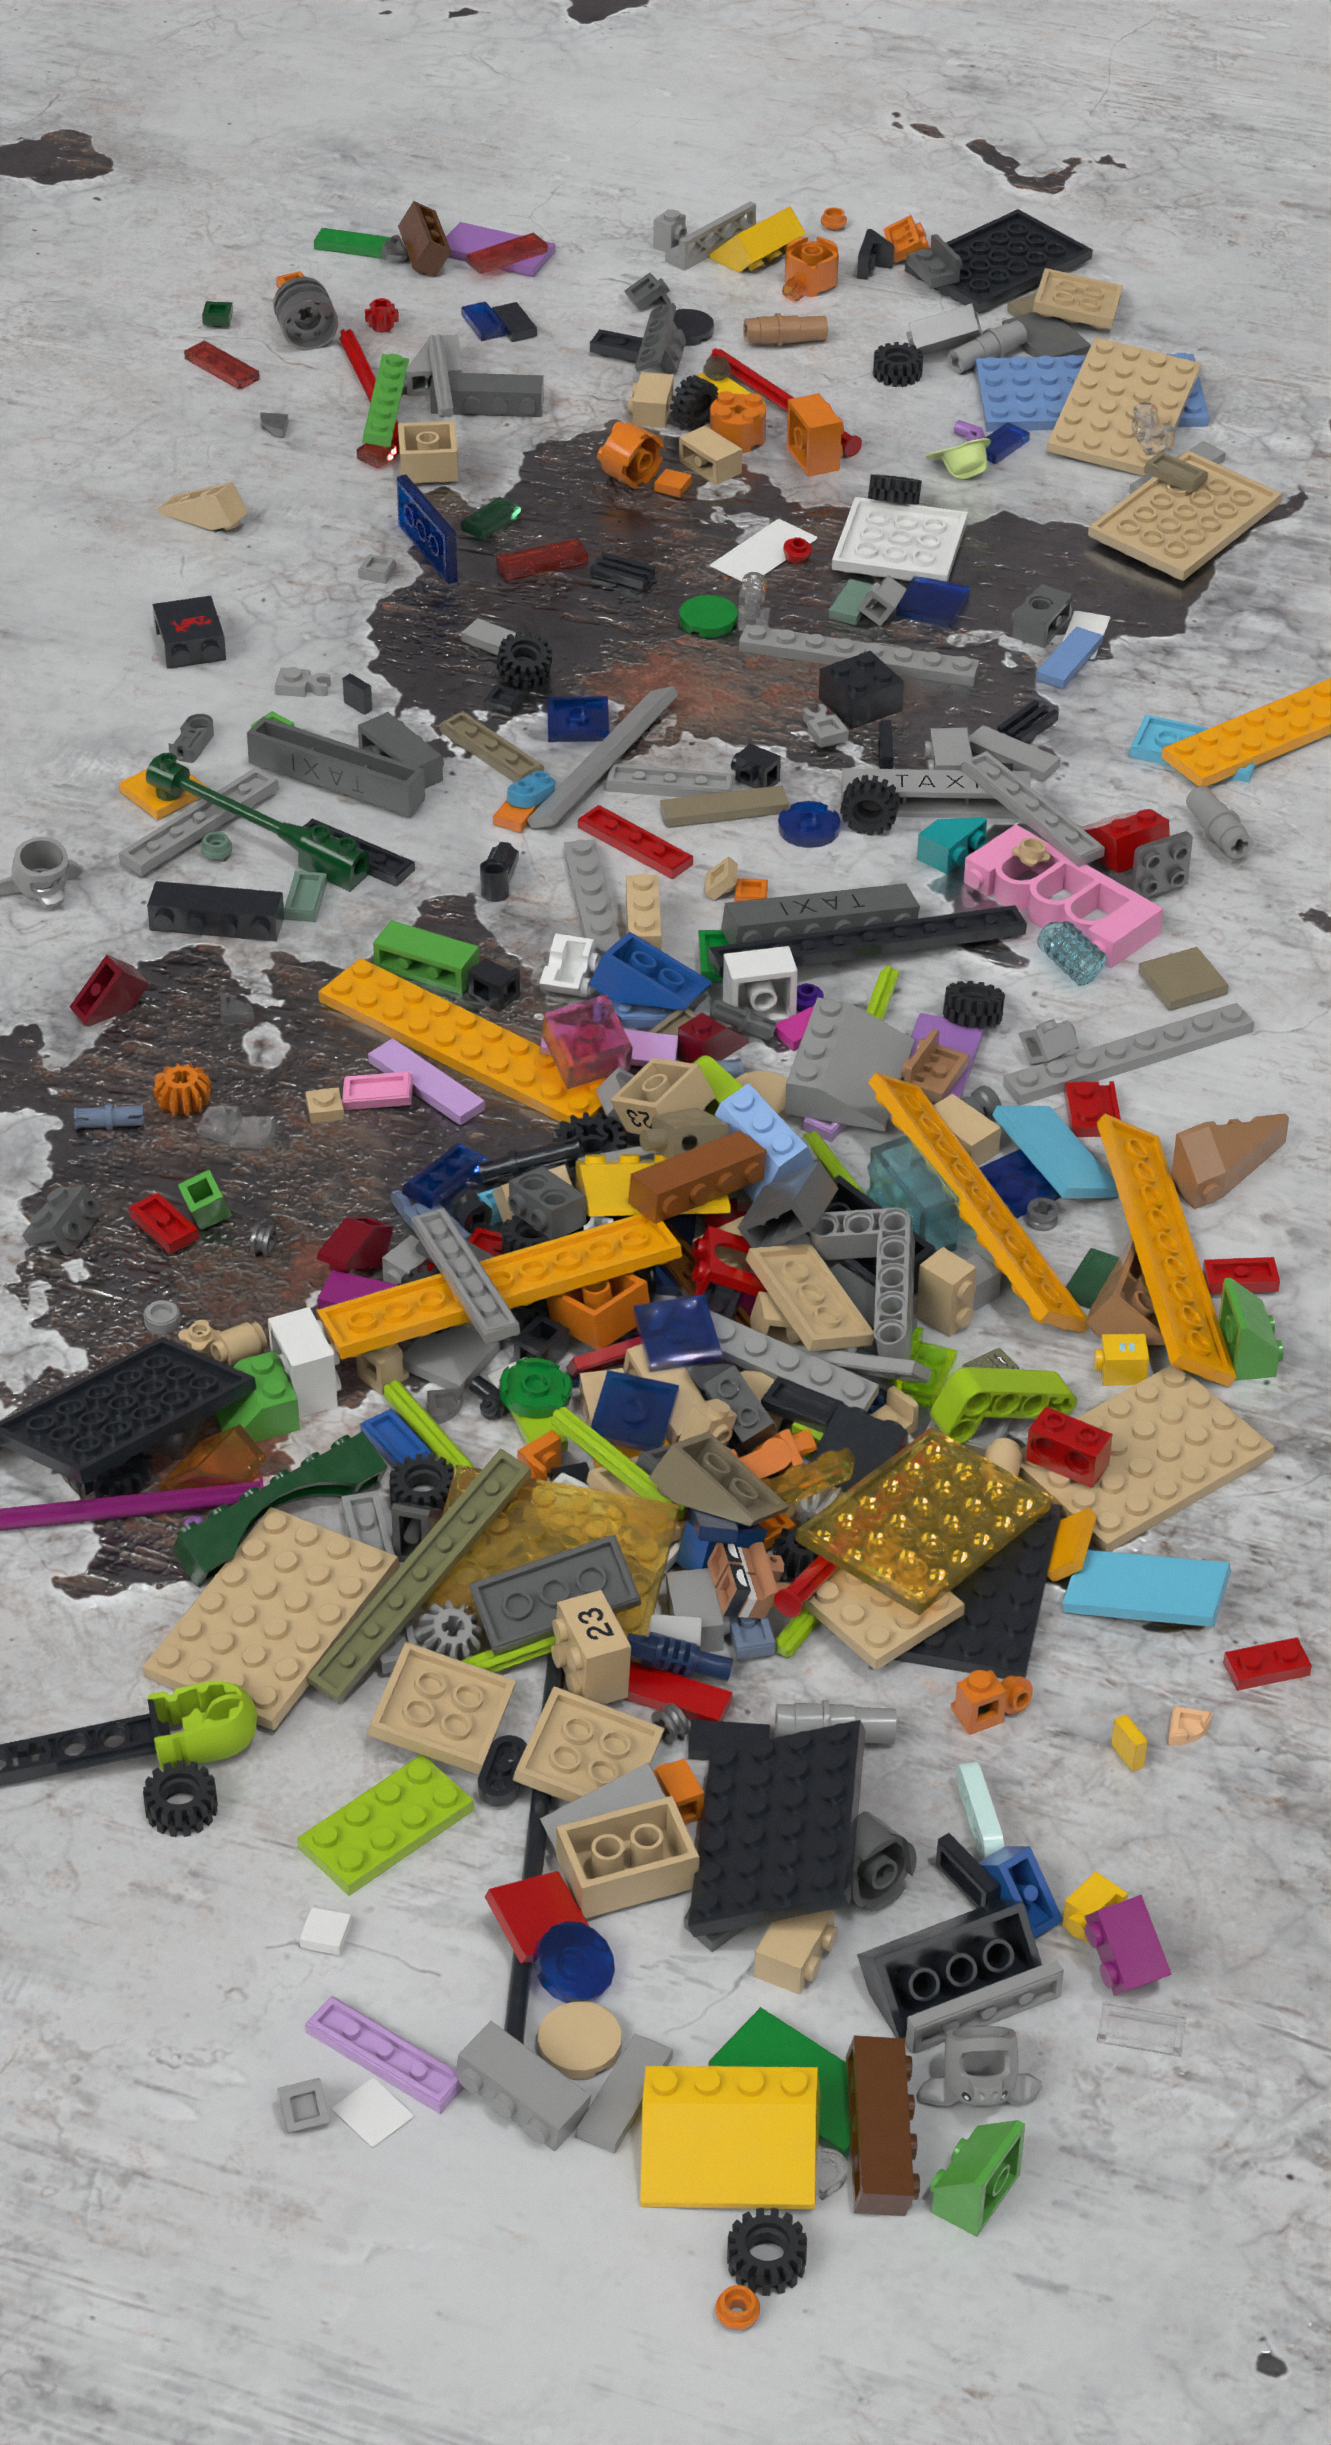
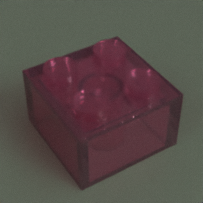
M607 994L544 1013L542 1037L567 1089L608 1077L618 1067L625 1071L630 1070L633 1047Z

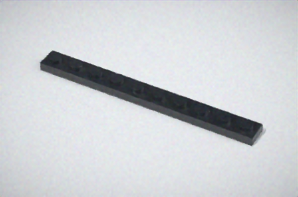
M1016 905L709 947V960L718 977H723L724 954L789 946L795 965L798 967L1025 935L1027 923Z

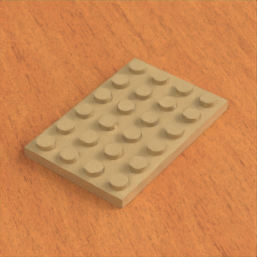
M1095 337L1047 442L1046 451L1141 476L1147 475L1144 473L1145 464L1160 451L1166 453L1199 376L1201 363ZM1152 405L1158 409V418L1160 420L1158 437L1155 434L1154 424L1156 422L1150 421V416L1153 415L1151 414Z
M1187 450L1177 459L1207 471L1208 479L1193 493H1189L1152 477L1092 523L1088 528V536L1174 578L1184 581L1281 503L1282 493Z
M1170 1365L1076 1418L1113 1434L1109 1466L1093 1488L1026 1461L1027 1446L1020 1449L1022 1462L1018 1476L1048 1503L1062 1505L1061 1515L1065 1518L1090 1508L1097 1515L1090 1541L1101 1551L1111 1552L1273 1457L1275 1446L1189 1373Z
M270 1507L239 1545L234 1558L223 1565L143 1665L144 1676L173 1689L209 1681H225L237 1684L247 1691L257 1710V1724L274 1731L309 1686L307 1676L400 1567L398 1556Z

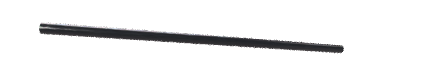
M562 1540L560 1552L574 1548L571 1544ZM551 1652L548 1653L541 1713L553 1687L564 1690L565 1672L562 1667H556ZM532 1788L522 1880L543 1875L547 1832L540 1818L550 1814L552 1795ZM513 1950L504 2031L524 2044L533 1962L521 1965Z

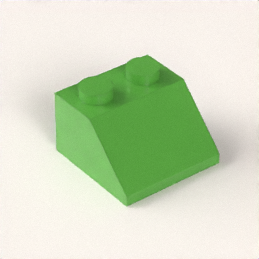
M1225 1278L1218 1321L1237 1376L1234 1381L1276 1377L1278 1362L1283 1361L1284 1352L1281 1340H1276L1274 1335L1275 1323L1273 1316L1267 1315L1264 1303L1260 1298L1232 1278Z
M275 1350L239 1360L233 1368L254 1376L257 1389L244 1396L240 1402L230 1404L214 1414L229 1449L300 1430L298 1399Z
M1019 2120L978 2125L968 2139L961 2138L952 2153L951 2164L946 2171L940 2169L931 2182L929 2192L933 2194L931 2213L978 2237L1020 2175L1026 2124Z

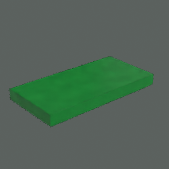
M760 2007L708 2061V2066L818 2067L821 2093L819 2144L845 2160L851 2153L846 2062Z

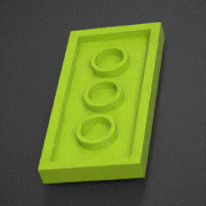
M419 1755L297 1837L298 1848L350 1896L474 1811V1800L426 1756Z

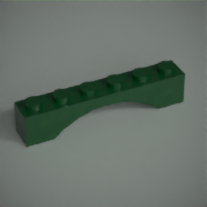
M362 1431L351 1438L349 1435L339 1438L331 1445L329 1451L321 1455L319 1452L312 1453L300 1463V1467L291 1472L288 1469L282 1470L270 1480V1484L261 1489L258 1486L252 1487L240 1496L237 1503L230 1507L227 1504L220 1505L208 1515L207 1520L200 1524L193 1521L177 1532L178 1537L172 1552L196 1587L214 1578L223 1565L234 1558L238 1544L243 1536L264 1516L270 1507L276 1509L287 1503L310 1497L341 1498V1496L362 1493L378 1484L388 1466Z

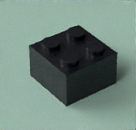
M872 651L860 653L857 656L820 668L819 699L850 729L903 710L904 681Z

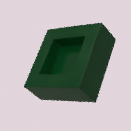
M206 301L202 313L203 325H212L213 327L230 326L233 315V302Z

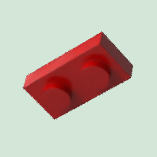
M158 1192L129 1206L130 1218L169 1254L199 1239L198 1228Z
M1274 1257L1204 1260L1203 1274L1210 1294H1222L1225 1278H1232L1251 1293L1279 1292L1280 1278Z
M1298 1637L1227 1651L1224 1654L1223 1661L1237 1691L1310 1676L1312 1668Z

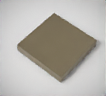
M1198 947L1139 963L1138 972L1169 1010L1228 994L1229 985Z

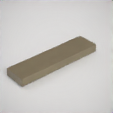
M464 711L440 723V732L514 783L531 775L532 772H544V765Z
M783 785L664 799L660 800V809L666 827L669 828L789 813V801Z

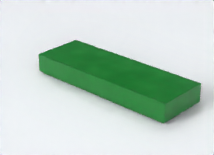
M321 228L314 239V249L383 259L381 249L390 237Z

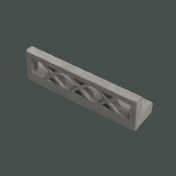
M750 201L681 238L679 245L665 252V262L685 271L709 258V254L735 235L756 224V203Z

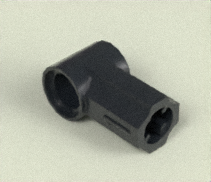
M499 842L496 847H492L488 859L480 864L481 896L488 901H501L509 896V882L519 860V850L515 849L511 843Z

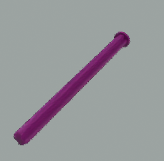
M259 1477V1481L1 1508L0 1531L217 1508L223 1504L231 1506L237 1503L240 1496L250 1488L258 1486L259 1489L263 1488V1477Z

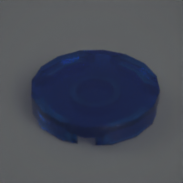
M815 801L796 802L790 805V809L786 811L783 809L778 818L780 836L787 843L797 847L817 848L828 845L839 836L841 828L839 814L835 810L833 812L828 810V805Z
M565 1921L552 1926L537 1942L533 1954L534 1965H537L539 1972L537 1977L541 1986L552 1997L564 2003L595 2001L611 1985L615 1973L614 1955L607 1941L595 1929L580 1922Z

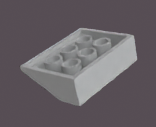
M817 997L786 1082L785 1114L885 1131L891 1114L876 1101L874 1097L876 1093L868 1081L876 1072L903 1080L901 1076L902 1067L905 1060L911 1056L915 1040L851 1003Z

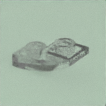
M217 1105L207 1107L196 1129L198 1134L218 1142L239 1147L266 1149L277 1129V1124L274 1116L243 1117L239 1106Z

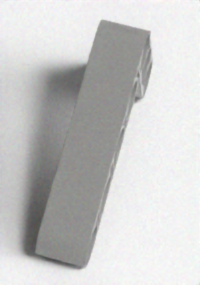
M901 1208L824 1212L814 1229L809 1231L811 1244L823 1260L877 1257L874 1336L878 1354L882 1357L909 1360L912 1353L915 1240L909 1213Z

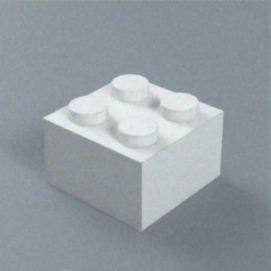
M789 946L724 954L723 1002L740 1009L748 1007L751 1009V1012L774 1020L776 1023L795 1015L798 971Z
M310 1307L268 1318L270 1350H275L297 1396L299 1418L337 1407V1391L341 1390V1382L335 1365H338L340 1360L334 1345L327 1342L322 1321L320 1319L316 1320Z

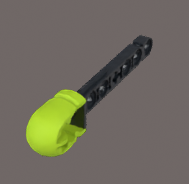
M209 1681L176 1688L172 1695L165 1691L148 1694V1714L0 1744V1760L6 1762L5 1767L0 1770V1786L157 1754L163 1771L164 1764L171 1762L172 1768L178 1767L177 1760H184L190 1765L191 1761L202 1764L226 1759L238 1754L254 1738L257 1710L246 1690L237 1684L225 1681ZM183 1723L184 1732L170 1734L169 1725ZM119 1735L125 1738L120 1746L107 1747L104 1745L109 1737ZM82 1744L85 1746L84 1751L78 1755L70 1756L64 1753L70 1745ZM39 1754V1760L32 1761V1756ZM13 1758H17L18 1766H14Z

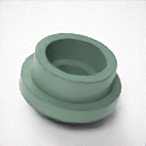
M218 831L206 834L200 845L201 853L212 860H221L227 857L233 849L232 842L228 836Z

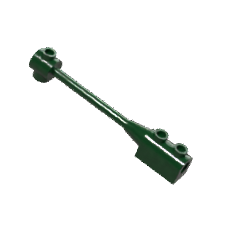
M162 753L150 762L146 771V782L156 787V795L159 799L172 801L179 798L183 791H186L277 834L280 839L298 852L299 868L307 872L327 874L328 882L349 892L369 876V855L367 852L356 847V841L353 838L342 837L338 839L331 836L329 827L325 825H315L308 828L285 822L281 823L190 780L189 769L177 763V757L172 753Z

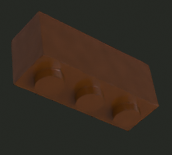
M413 201L399 223L398 228L413 269L422 275L427 273L436 277L451 254V249L436 211Z

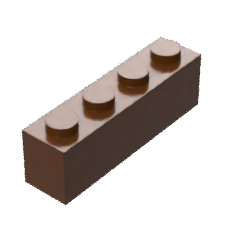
M854 2035L846 2054L854 2213L906 2216L912 2201L918 2200L920 2177L918 2173H913L912 2160L916 2159L918 2142L917 2135L910 2133V2121L913 2120L915 2113V2098L913 2094H908L907 2082H910L912 2077L913 2064L911 2055H906L905 2038Z

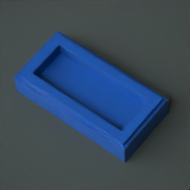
M392 1408L360 1423L361 1432H364L375 1449L394 1469L398 1462L404 1465V1458L408 1456L413 1461L416 1460V1454H422V1459H428V1454H432L430 1449Z

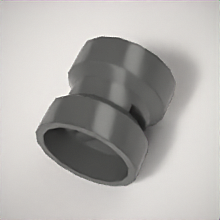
M980 1086L971 1093L970 1097L966 1096L961 1099L990 1120L994 1118L992 1114L996 1106H1002L998 1095L988 1086Z

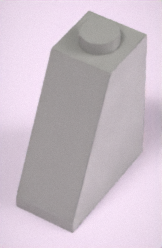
M972 304L909 322L911 331L906 332L909 346L915 345L916 349H920L923 354L954 349L983 334L978 315Z
M441 335L444 342L448 372L462 373L458 335ZM428 340L406 369L407 396L430 395L433 374Z

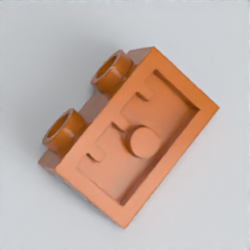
M912 215L883 228L886 239L894 245L895 263L907 260L908 253L917 252L923 248H930L921 222L916 224Z

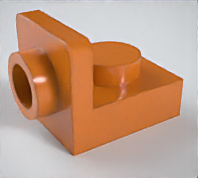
M553 1430L517 1451V1459L531 1468L532 1475L527 1482L539 1493L547 1487V1473L551 1472V1468L562 1464L561 1437Z

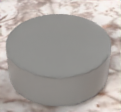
M166 1300L155 1301L144 1310L145 1327L152 1333L168 1334L176 1330L180 1325L179 1308L173 1302Z

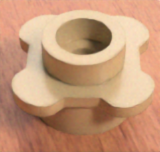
M1024 838L1020 843V847L1015 846L1012 849V854L1020 857V861L1027 866H1036L1039 862H1048L1050 859V854L1045 852L1046 845L1036 838Z
M197 1320L189 1329L181 1330L178 1337L181 1342H186L187 1348L205 1355L211 1352L210 1345L213 1343V1336L221 1331L211 1328L207 1320Z

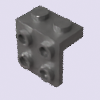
M1184 831L1137 847L1134 852L1133 868L1120 873L1114 871L1113 880L1144 898L1188 884L1193 836L1188 831Z

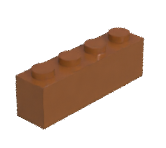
M736 1131L631 1173L628 1203L654 1224L763 1180L767 1150L742 1131Z

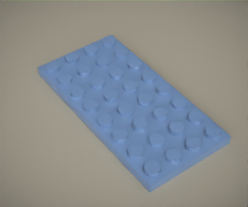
M1182 352L1166 354L1196 362L1194 354ZM1045 355L1040 357L977 358L975 370L986 432L1053 430L1086 356L1051 357ZM1199 376L1177 427H1208L1209 415Z

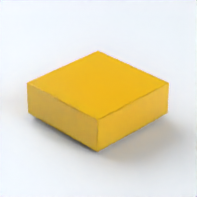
M1125 1714L1115 1718L1111 1741L1112 1747L1132 1772L1143 1768L1148 1740L1129 1716Z

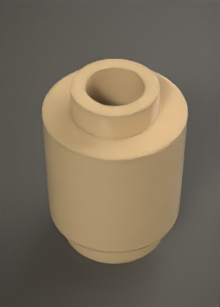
M245 1322L215 1334L210 1349L215 1360L232 1367L241 1359L260 1355L261 1351L267 1348V1339L262 1327L258 1323L250 1324Z
M998 1438L993 1440L986 1449L979 1482L992 1494L1003 1495L1010 1493L1016 1487L1022 1462V1453L1020 1452V1446L1015 1441L1008 1438Z

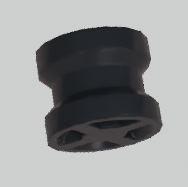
M464 1190L452 1199L448 1208V1213L457 1222H460V1225L469 1234H473L477 1228L484 1229L491 1221L493 1214L492 1208L485 1202L480 1201V1197L473 1190Z

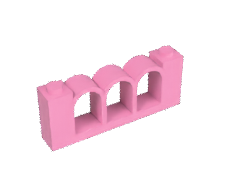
M1017 824L965 857V884L987 897L994 893L995 899L1003 906L1016 905L1018 910L1028 909L1029 919L1035 925L1044 929H1062V936L1068 944L1078 949L1086 950V955L1110 969L1161 934L1162 907L1087 864L1081 867L1076 866L1050 843ZM1024 838H1036L1044 842L1046 845L1045 852L1050 854V859L1048 862H1039L1036 866H1027L1020 861V857L1012 854V849L1015 846L1020 847V843ZM1028 869L1040 874L1030 880H1014ZM1063 888L1074 894L1065 900L1055 901L1048 899ZM1097 908L1109 914L1100 920H1083L1085 916Z

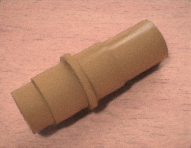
M775 313L774 316L745 318L743 336L745 343L775 344V346H782L783 343H798L799 341H826L828 322L826 316L798 317L797 315L782 316L781 313Z

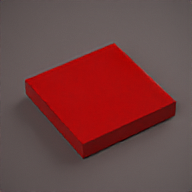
M559 1871L490 1888L485 1895L488 1905L521 1965L590 1946L595 1939L593 1931Z

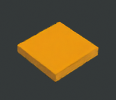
M147 769L119 782L120 792L157 820L200 799L186 791H183L179 798L172 801L159 799L156 795V787L146 782ZM190 774V780H193L207 787L205 784H203L201 781H199L197 778Z

